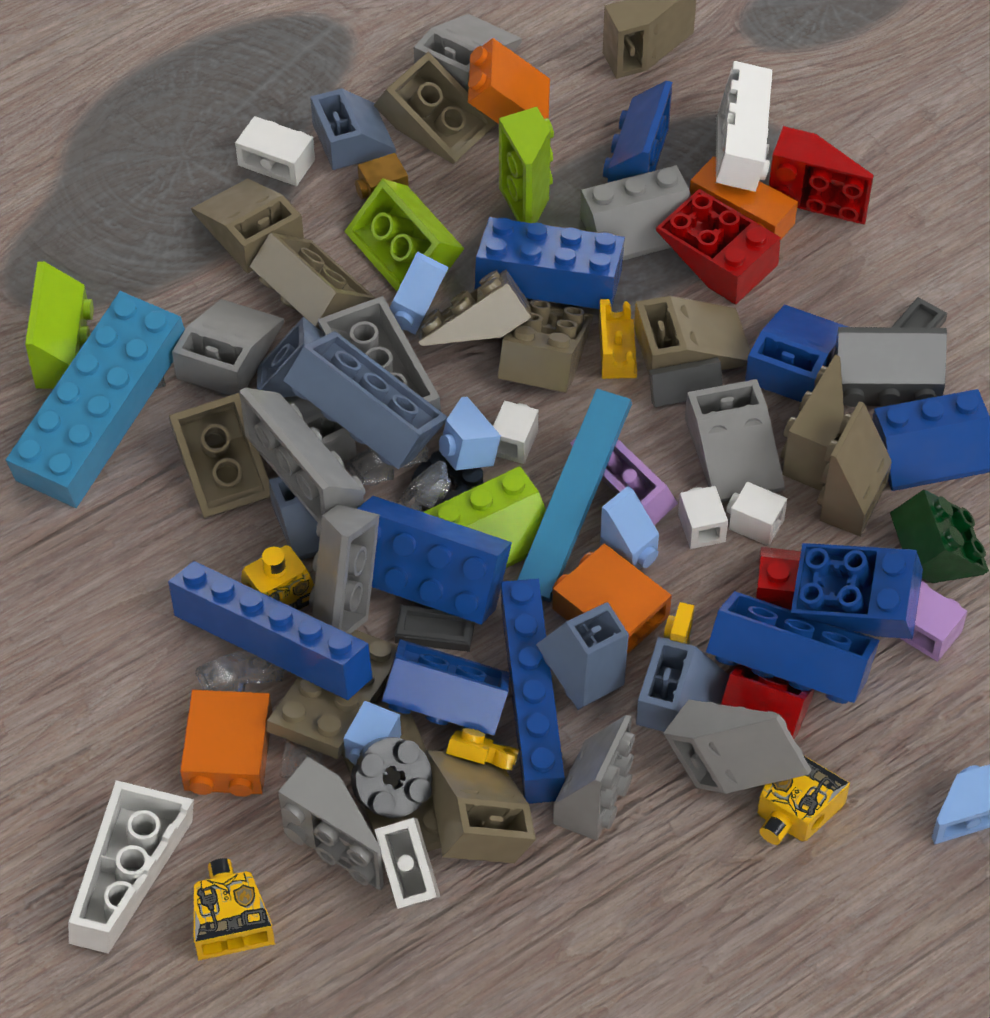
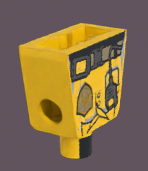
M289 545L281 548L273 546L265 549L262 553V558L245 566L241 575L242 584L297 610L309 605L310 594L315 586L307 568Z
M804 756L812 770L809 775L774 782L764 786L757 811L760 817L766 820L759 830L760 835L767 842L778 845L787 833L800 841H807L844 806L850 782Z
M227 858L211 861L208 864L210 879L198 881L194 884L193 937L198 961L275 944L271 919L251 872L244 871L234 874L232 862Z

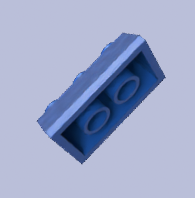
M664 81L633 97L628 111H622L619 121V130L621 132L620 134H614L611 145L613 156L612 158H606L603 168V177L608 178V183L656 170L669 131L673 82Z
M978 389L874 408L873 423L892 460L888 479L891 491L990 473V416Z
M399 639L382 702L388 703L390 709L399 713L410 714L411 711L425 714L427 720L439 725H447L448 722L461 725L463 728L479 730L484 734L488 733L495 736L509 691V672Z

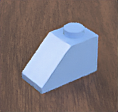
M418 251L390 305V309L401 329L416 335L449 268Z
M461 397L446 419L443 435L439 439V451L455 470L494 466L501 435L468 397Z
M627 486L602 507L600 546L605 543L639 570L642 567H649L658 556L659 533L635 491Z
M990 764L982 767L972 765L956 775L935 823L931 837L934 845L990 828Z

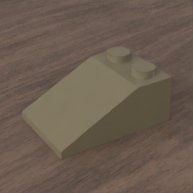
M429 51L391 84L374 104L377 110L398 131L452 164L457 162L497 124V122L468 103V92Z
M239 393L169 415L175 441L204 519L271 497L269 479L260 453L245 436Z

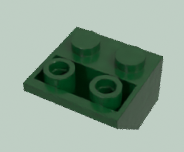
M923 489L889 512L902 549L917 551L923 568L922 579L931 583L980 576L989 572L984 558L986 551L976 537L973 528L975 521L967 509L960 508L948 502L944 497H938Z

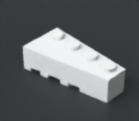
M738 61L733 62L716 117V183L756 192L759 180L765 181L770 164V161L766 159L769 151L767 137L769 131L768 120L772 69Z
M116 780L68 922L69 944L109 954L193 821L194 799Z

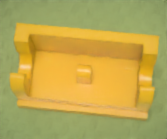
M600 299L599 339L602 379L637 378L634 319H631V305L625 301L623 303V310L616 313L612 312L609 299Z

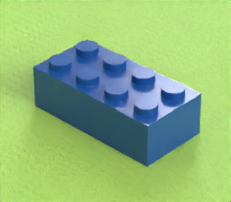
M489 217L476 255L475 289L481 286L479 281L495 270L501 273L507 269L527 299L599 309L600 299H609L612 307L622 272L625 237L607 232L596 233L572 227L562 228L542 223L513 221L508 218Z
M372 496L357 508L380 515L372 580L373 588L480 625L496 610L501 582L504 578L512 542L376 496Z
M734 591L718 610L706 653L715 655V659L720 663L735 666L738 663L752 668L751 671L758 676L764 678L776 676L789 681L788 684L793 688L802 691L814 689L825 693L826 698L833 702L846 704L848 701L855 703L864 688L880 640L852 630L794 616L789 609Z

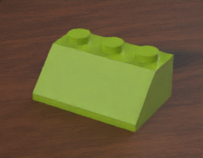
M538 107L499 118V189L517 221L527 223L538 222L549 201V185L553 184V177L550 171V162L553 161L550 139L554 137V131L550 120L543 118Z
M383 178L344 231L396 291H398L417 251L449 267V270L464 250V247L407 185Z
M37 262L25 341L36 389H54L90 336L87 320H92L94 314L93 300L87 299L85 285L46 262Z
M518 466L424 511V513L512 542L506 568L527 558L546 508L539 491L521 466Z

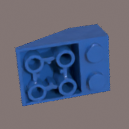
M784 304L761 330L748 355L745 381L757 379L760 388L801 402L807 391L813 392L815 389V379L822 366L828 367L833 359L838 327L848 326Z
M802 543L791 614L875 637L913 639L923 573L917 551L911 549Z

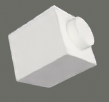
M504 400L493 425L501 435L496 454L497 457L521 464L525 463L538 433V409L530 408L525 404H516Z
M746 482L741 493L735 492L728 503L726 512L730 514L729 530L769 546L785 519L788 498Z
M716 486L696 487L686 492H681L678 516L690 549L726 542L728 519Z

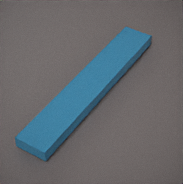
M598 388L595 391L517 579L539 578L542 600L551 602L553 599L552 588L564 572L632 406V401L629 398Z

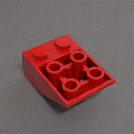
M783 126L772 155L769 186L798 201L797 208L865 225L874 175L819 135Z
M698 189L656 227L658 234L709 289L735 305L778 266L781 237L701 189Z

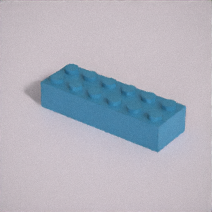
M119 291L6 458L15 481L77 508L173 363L172 351L185 330L181 316Z

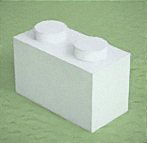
M256 116L252 118L235 142L238 166L294 186L299 184L315 161L313 136Z
M413 817L374 829L397 909H403L441 897L418 819Z

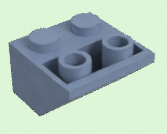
M342 88L310 96L312 123L332 170L396 153V148L380 113L374 106L375 103Z
M280 477L270 479L269 488L272 508L287 544L293 549L300 560L315 556L319 551L320 537L317 536L316 532L318 522Z
M608 602L566 621L536 644L546 664L553 670L563 686L567 697L572 700L577 710L614 692L625 683L629 634Z
M658 637L638 698L636 725L664 732L688 699L714 702L721 705L730 675L696 646Z

